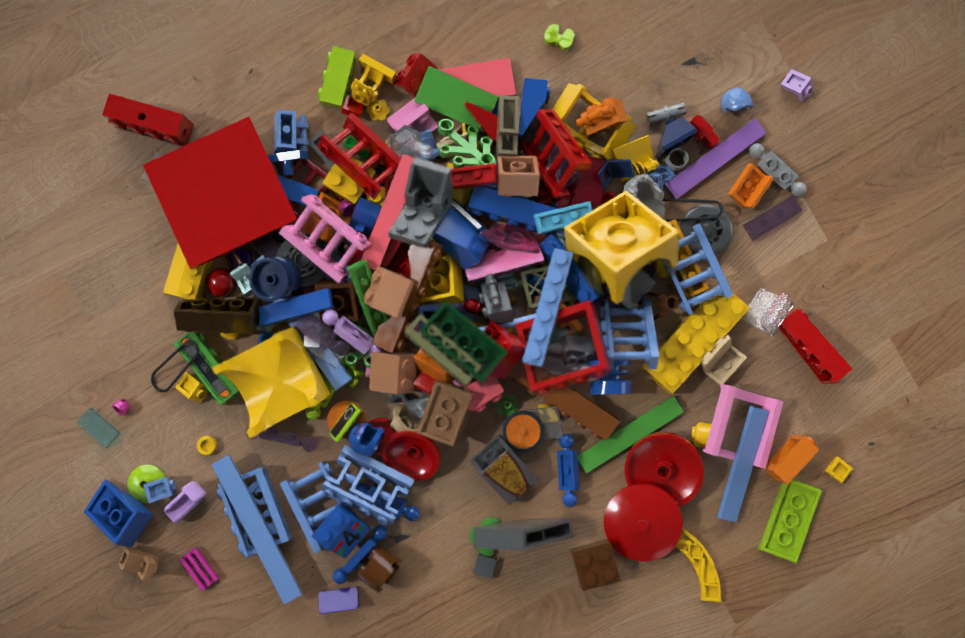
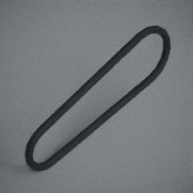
M664 198L662 200L674 202L717 203L720 206V212L716 216L679 218L676 219V221L715 219L720 217L723 213V205L716 200ZM664 219V221H666V222H670V221L674 220V219Z
M185 341L153 371L151 383L157 391L167 392L197 358L199 346L195 341ZM193 343L196 347V354L168 388L164 390L159 389L154 383L156 372L186 344Z

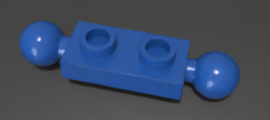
M564 433L559 437V444L563 450L557 451L559 490H566L562 497L564 505L573 507L578 502V497L573 492V490H579L577 450H571L574 444L573 436Z
M359 482L356 490L373 497L378 487L372 485L370 490H368L364 483ZM396 495L390 506L398 510L396 518L400 519L401 514H404L408 521H416L420 516L419 509L415 506L406 507L405 505L408 500ZM377 497L373 506L384 511L388 501Z
M377 525L373 529V536L370 537L346 565L333 572L335 583H345L348 579V573L352 569L356 571L363 564L361 559L365 555L370 556L376 548L374 545L378 541L387 538L388 529L384 525Z

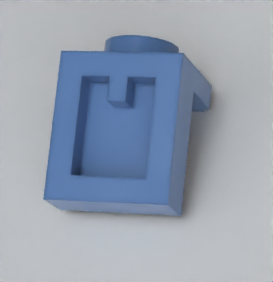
M430 128L412 136L422 160L432 161L440 155Z
M170 476L143 485L149 503L175 495V490H177L174 479L171 480Z

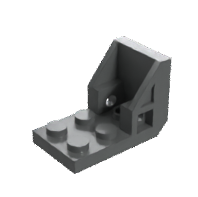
M414 158L405 189L406 205L389 230V238L426 249L451 207L453 199L451 168Z

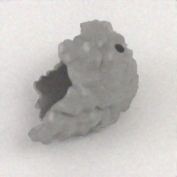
M645 173L636 175L624 185L623 192L627 191L659 217L663 218L665 216V208L663 207L665 203L662 201L664 193L658 183H654V180Z

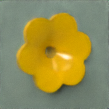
M380 99L374 103L371 101L366 111L370 114L372 121L386 120V115L390 113V108L384 99Z

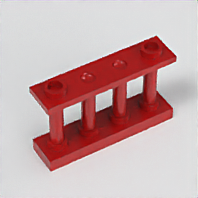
M539 109L536 114L541 122L539 130L531 142L520 141L519 146L526 156H536L540 177L554 198H569L571 194L565 187L576 169H589L592 162L554 110ZM547 131L551 138L541 152L538 144ZM557 144L560 152L552 165H550L547 158ZM566 158L570 165L560 179L556 171Z
M351 113L347 116L343 125L344 130L331 140L324 134L317 147L361 187L365 194L375 200L382 189L379 185L391 175L395 176L401 157L354 113ZM351 135L359 143L344 153L337 145ZM365 148L373 156L361 166H358L351 158ZM379 161L387 169L373 180L366 171Z

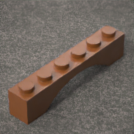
M431 239L426 249L414 245L410 246L408 257L411 268V280L415 282L401 318L393 316L387 322L379 325L372 342L373 344L390 353L400 352L406 344L404 332L413 323L412 320L419 311L421 298L427 292V283L435 272V263L442 255L441 248L443 244Z

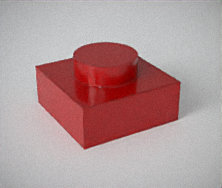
M347 95L341 113L348 116L354 113L360 119L364 104L357 102Z

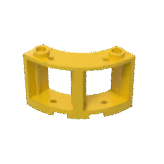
M569 83L552 110L557 113L582 150L585 149L593 154L592 156L595 158L616 160L613 149L626 144L636 129V126L631 121L632 118L627 115L628 121L617 127L605 148L588 140L589 136H587L584 125L577 133L564 120L579 97L590 106L594 104L598 106L601 103L587 93V89L584 86Z

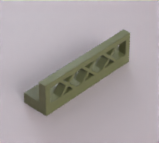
M420 314L404 332L405 336L466 387L474 376L471 373L469 376L465 374L460 364L458 368L454 364L457 363L455 360H449L445 352L443 355L439 351L441 350L439 347H434L429 339L427 341L423 338L425 337L423 334H419L414 330L420 321L424 324L428 322ZM433 324L428 327V333L431 336H440L443 339V346L447 349H455L460 360L461 355L466 359H462V361L472 363L476 367L474 369L476 373L480 370L482 366L475 362L465 351L459 349L451 339L442 335L438 328Z

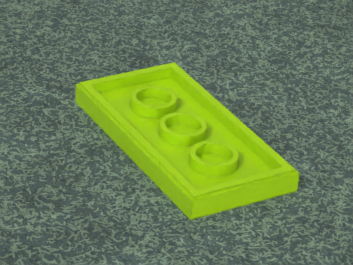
M793 479L788 485L781 483L758 549L797 564L822 490Z

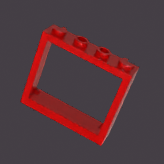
M590 300L558 310L554 326L587 316L600 364L538 382L534 365L524 363L530 390L533 393L547 395L551 390H564L569 387L568 385L574 383L577 385L587 382V379L594 377L595 379H600L607 373L612 372L595 305ZM534 318L515 324L518 338L525 347H527V335L531 333Z

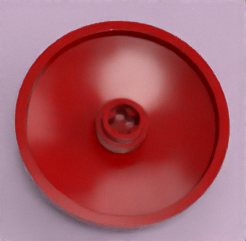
M657 432L646 435L632 446L625 462V479L627 484L647 483L658 486L667 491L679 507L691 501L702 486L704 477L702 458L695 446L682 436L669 432Z
M647 483L628 485L615 493L607 504L604 514L606 537L612 547L628 559L639 562L658 560L669 554L681 537L683 523L680 508L674 498L658 486Z

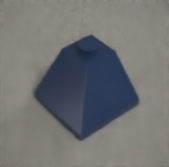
M674 117L667 121L661 133L656 158L659 159L673 148L680 147L690 141L698 132L696 128L683 117L677 120Z

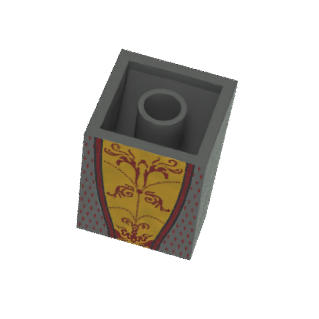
M499 435L470 460L479 474L509 505L517 501L521 494L531 488L538 480L535 474Z

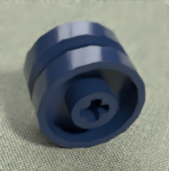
M283 256L260 259L254 263L249 273L250 288L258 298L265 301H275L291 296L296 292L300 283V273L296 264Z

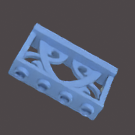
M262 466L241 475L243 479L256 475L257 480L249 487L247 486L256 504H267L268 509L262 516L264 520L266 516L272 517V523L267 521V526L271 534L278 533L280 538L275 540L277 545L292 539V534L266 467ZM218 484L217 494L224 501V512L232 522L231 530L233 535L238 538L240 553L244 554L245 558L256 554L257 551L254 546L249 544L248 534L244 531V526L222 484ZM254 492L257 496L258 492H262L263 498L259 500L252 493Z

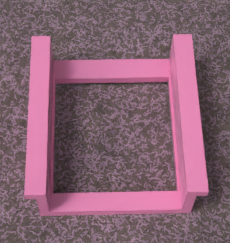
M720 384L721 392L706 448L703 449V452L734 460L736 452L721 449V444L733 399L737 398L761 405V409L769 411L753 465L766 469L784 401L744 391L734 386Z

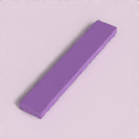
M754 118L667 182L664 187L673 199H678L764 136L766 131Z

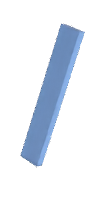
M753 406L749 407L717 515L720 519L737 522L769 414L767 410Z

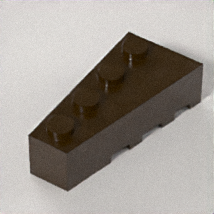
M254 294V297L245 298L244 295H236V299L227 300L224 297H216L211 301H207L206 298L179 300L174 309L177 331L255 334L260 322L258 307L262 306V299Z

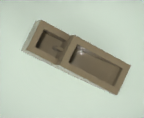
M499 96L496 159L497 155L517 156L519 134L518 96Z

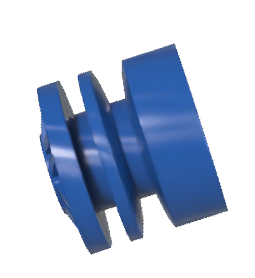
M599 359L589 361V366L600 364ZM614 360L612 372L590 382V394H631V381L622 379V375L631 373L630 370H622V366L630 365V360Z

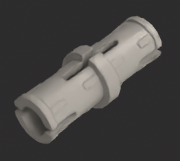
M684 102L670 107L666 105L662 109L647 112L648 123L652 124L661 120L668 121L672 117L686 114Z

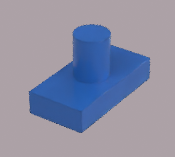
M301 150L268 155L272 164L282 163L283 176L294 175V161L309 159L308 152Z

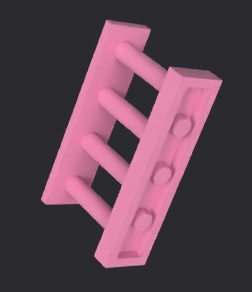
M312 194L304 196L301 201L307 207L295 225L284 226L279 234L337 283H340L349 276L346 265L358 249L362 251L370 247L371 243L367 241L363 234L357 233L326 207L319 197ZM315 211L322 219L310 237H307L302 233L301 229L312 212ZM329 223L337 232L326 248L322 250L316 245V241ZM344 236L352 242V245L340 262H336L331 257V253Z

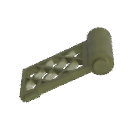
M581 255L576 263L600 296L604 295L598 268L588 258ZM535 265L524 267V271L520 272L529 310L538 308L539 303L532 304L531 295L534 291L541 295L542 291L538 290L537 286L541 280L545 282L546 278H544V275L548 272L549 266L537 269ZM534 275L539 280L535 286L527 283L526 276ZM568 286L563 292L561 303L577 300L575 296L567 292Z

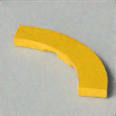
M682 528L681 537L676 547L687 556L696 571L700 584V600L721 603L720 580L712 558L704 546L692 534Z

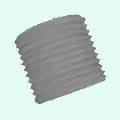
M673 148L665 158V165H668L674 172L680 171L689 160L688 153L683 148ZM673 153L681 155L683 165H673L670 161V155Z

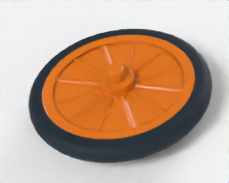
M515 412L504 423V440L516 451H531L543 439V424L531 412Z

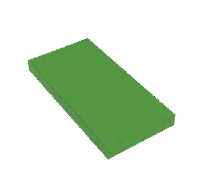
M428 66L414 102L420 105L425 104L427 108L465 123V125H475L479 131L484 133L463 105L467 101L492 113L499 97Z

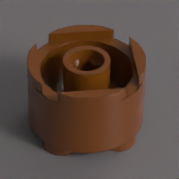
M384 547L375 548L369 556L370 562L367 565H363L357 573L360 576V580L377 593L383 590L381 587L384 583L387 585L399 568L397 564L402 563L401 559Z

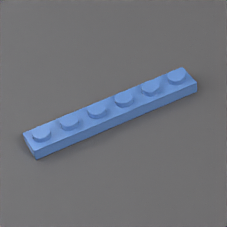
M554 248L523 357V363L543 368L572 264L573 252Z

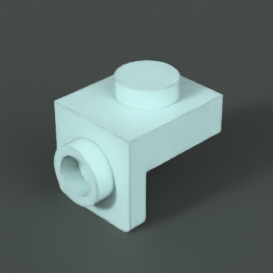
M244 263L230 272V274L236 280L243 295L247 298L254 293L249 284L250 267L247 263Z

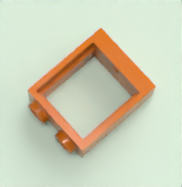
M793 434L767 462L766 469L764 470L775 481L788 485L819 451L815 446L817 443L809 436Z

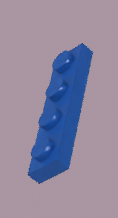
M555 233L538 245L549 261H551L554 248L568 251ZM573 259L566 285L579 303L588 300L593 302L600 297V294Z

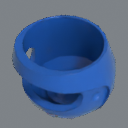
M369 423L358 424L349 434L350 446L358 454L373 456L381 443L385 430L381 427L375 428Z

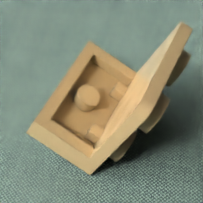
M728 335L725 338H720L715 344L716 348L713 352H708L702 359L704 374L719 386L720 384H725L747 360L744 354L732 346L731 337Z

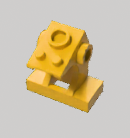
M362 54L359 62L360 67L365 69V72L360 80L354 79L350 90H352L351 98L368 106L371 101L374 103L377 100L378 91L384 81L392 85L394 84L396 71ZM367 80L375 83L373 88L365 85Z

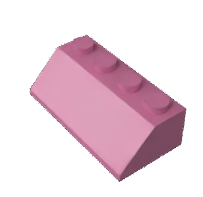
M532 239L522 241L519 246L514 247L513 244L503 246V250L497 252L495 249L485 251L479 263L465 269L469 285L485 281L487 274H492L496 278L522 271L524 267L542 265L544 258L538 242H532Z

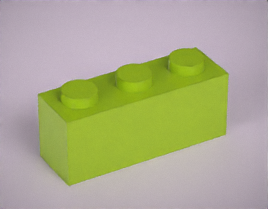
M333 46L332 52L328 53V68L323 72V87L319 88L318 99L322 106L342 110L357 61L355 51Z

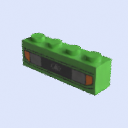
M188 332L176 341L174 346L178 349L187 340H193L198 344L199 355L190 367L219 405L227 404L240 393L239 390L227 377L214 373L212 367L222 362L218 359L217 356L219 354L215 348L209 347L205 342L207 340L206 336L202 332ZM193 343L186 344L179 351L187 363L196 354V347Z

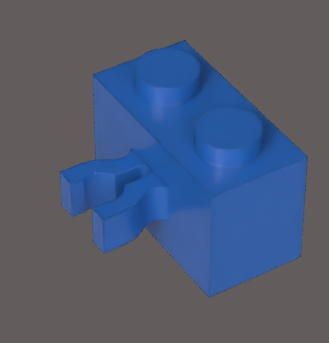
M360 197L349 226L368 239L372 234L382 206Z

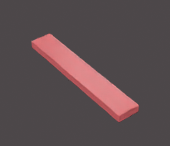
M405 154L402 155L368 241L371 245L365 249L361 259L367 260L369 268L377 270V267L382 265L392 239L389 238L388 232L406 204L405 189L414 158Z

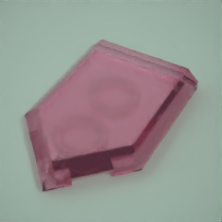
M496 223L490 229L483 230L480 233L484 239L503 250L533 254L540 252L533 233L526 230L525 227H514Z

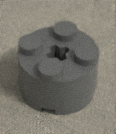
M640 268L629 281L621 303L628 309H631L652 288L655 281Z

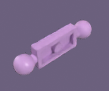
M327 310L323 313L322 319L324 323L334 325L333 332L361 353L365 354L369 351V356L371 357V351H384L379 346L372 344L374 338L346 317L342 316L338 319V314L334 310Z

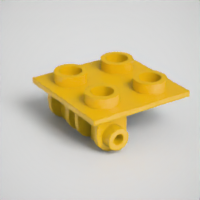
M649 135L613 149L615 159L631 160L635 176L646 174V171H655L659 167L658 161L654 160ZM620 178L621 182H623V181H625V180L629 181V180L631 179V178Z

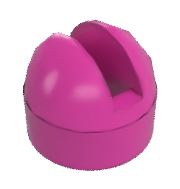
M347 199L340 202L339 210L343 216L347 217L354 213L356 208L354 203Z
M119 399L112 405V408L118 414L125 416L130 409V403L125 399Z

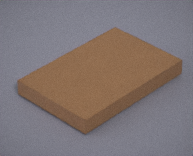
M436 379L417 433L454 446L474 392Z

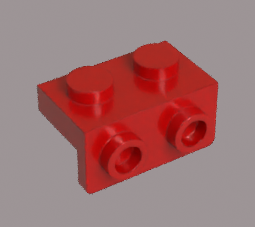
M414 53L406 60L407 65L396 75L394 85L403 88L414 98H416L428 66L435 69L438 68L421 53Z

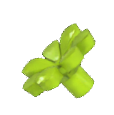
M347 365V371L353 378L348 384H350V388H355L358 385V379L365 377V371L356 370L355 366Z

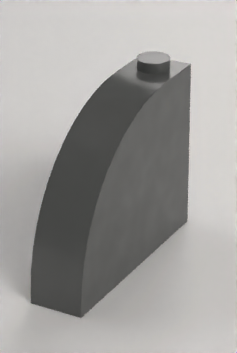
M537 518L504 521L474 527V548L525 551L573 538L571 518Z

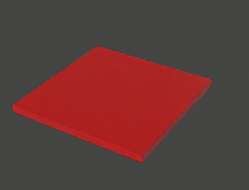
M249 116L143 164L191 270L298 220Z

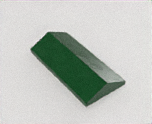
M446 301L419 331L481 383L485 381L508 353V351ZM433 324L438 328L442 335L451 339L459 349L465 351L475 362H478L482 366L480 370L476 373L474 371L476 367L472 363L462 361V359H466L461 355L460 360L455 349H447L443 346V339L440 336H431L428 333V327Z

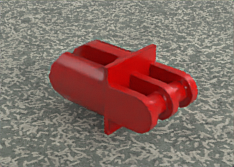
M701 115L694 116L689 123L698 131L694 135L698 140L697 144L702 141L708 149L714 148L719 142V137L713 132L715 126L711 127Z

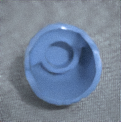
M742 88L728 90L722 96L720 106L725 114H727L729 109L732 111H744L746 107L752 109L754 106L751 96Z

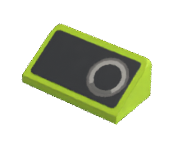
M350 403L330 430V436L336 442H341L363 410L354 403Z

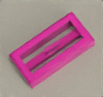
M197 547L179 559L202 591L219 578ZM193 554L196 555L201 564L210 574V576L212 577L211 580L208 578V576L205 574L201 566L194 559V557L192 556ZM187 558L190 560V562L192 563V565L195 567V569L198 571V573L200 574V576L203 578V580H204L206 583H204V582L202 581V579L199 577V575L197 574V572H196V571L194 570V568L191 566V564L189 563V561L187 560Z

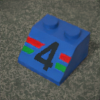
M341 502L331 511L311 537L326 550L347 558L371 527Z

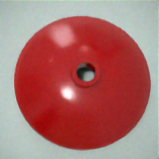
M416 431L397 432L388 438L383 447L382 455L385 465L414 479V482L429 479L438 470L440 452L436 444L430 438Z

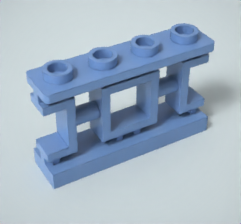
M344 445L336 462L344 468L337 480L330 476L326 478L322 491L329 498L341 500L342 504L347 507L353 506L359 509V512L365 516L371 515L377 518V521L383 525H392L398 510L390 506L396 494L406 498L414 479L366 455L358 454L351 447ZM351 464L361 468L357 477L347 472ZM362 476L379 484L373 497L356 490ZM343 479L352 483L349 493L338 488ZM385 481L396 486L392 495L381 490ZM377 497L388 501L384 511L373 506Z

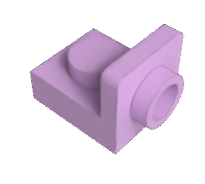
M791 69L781 83V88L798 95L799 101L803 102L813 91L812 79Z

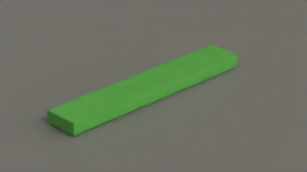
M671 396L612 433L607 440L603 439L577 455L578 461L584 471L588 473L641 438L684 413L676 398Z

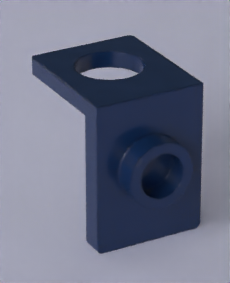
M630 159L607 160L598 172L603 189H606L613 178H633L635 172ZM605 171H607L608 174L607 180H605L604 178Z

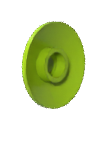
M154 465L139 466L131 472L128 478V491L139 502L149 503L145 489L142 487V482L150 483L165 478V475Z

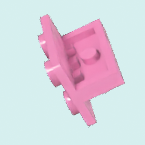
M415 98L387 119V122L396 134L403 138V142L408 149L416 145L412 137L413 135L429 128L431 132H434L438 128V124L431 117L427 106L414 102Z

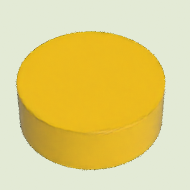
M212 436L201 437L197 442V450L202 455H211L218 447L216 439Z

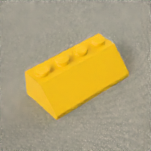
M177 244L163 293L188 300L201 299L213 260L191 270L179 244Z

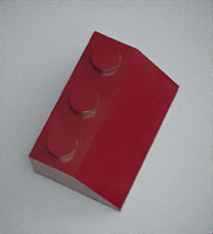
M587 156L592 165L589 169H576L565 186L571 196L569 198H558L557 209L589 201L591 202L592 210L600 207L603 203L604 189L598 172L607 160ZM566 158L563 161L561 178L570 165ZM605 171V173H604V178H605V180H606L607 171Z

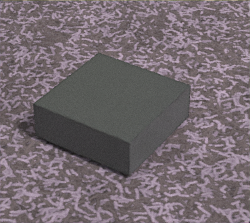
M478 553L473 573L491 579L497 559Z

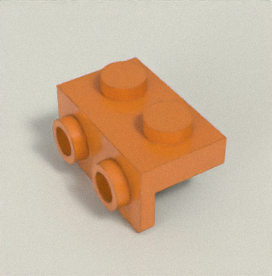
M748 163L728 195L742 208L753 209L759 204L761 197L769 189L774 178L762 173L754 164Z

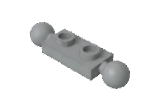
M755 143L750 147V156L761 160L757 165L768 175L772 176L774 181L784 190L790 186L794 196L802 197L806 194V185L795 181L799 175L771 150L767 154L764 153L765 149L759 143Z

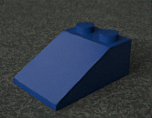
M524 78L518 144L525 139L538 119L536 114L539 109H544V105L548 104L551 87H547L548 80Z
M450 208L432 238L436 242L443 244L442 248L465 270L481 261L493 236L485 227L477 230L456 210Z
M106 479L84 510V513L115 545L127 547L134 545L153 516L141 502Z

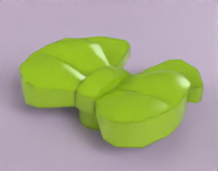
M558 24L548 26L544 34L545 44H554L555 46H560L564 51L569 50L575 37L574 32L571 29H567L561 35L558 34Z

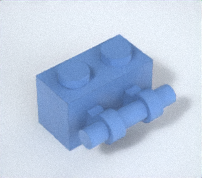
M277 110L273 117L274 154L295 151L296 146H299L301 151L307 152V147H309V139H307L309 123H307V116L301 115L300 122L296 121V111ZM296 129L300 130V138H296Z

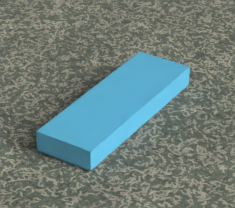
M589 201L535 214L533 217L537 233L542 234L565 228L593 210Z

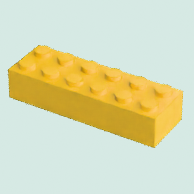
M734 293L733 296L724 298V295H718L698 304L692 310L693 313L688 315L658 348L659 360L657 369H649L648 361L641 366V369L668 394H673L702 362L703 357L715 348L717 341L722 337L724 338L750 307Z

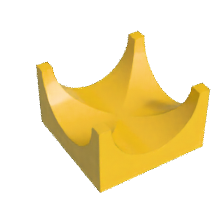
M624 191L564 228L566 249L574 253L573 259L578 262L579 255H583L598 268L609 287L612 301L616 304L623 301L625 289L634 274L648 262L657 258H665L667 265L671 269L678 266L679 231L627 191Z
M295 326L279 332L247 351L212 367L216 375L220 374L227 377L241 393L249 412L250 424L246 431L249 438L256 436L265 429L301 410L319 404L331 395Z

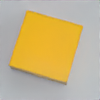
M836 456L825 469V472L842 484L853 468Z

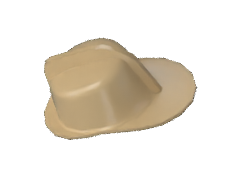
M396 406L393 410L394 418L390 427L397 432H417L421 420L410 414L405 406Z

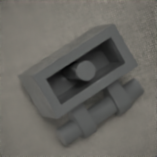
M487 274L485 276V284L481 285L482 293H479L481 305L485 304V308H482L484 318L489 319V323L491 320L497 324L512 322V308L504 280L496 281L492 274Z

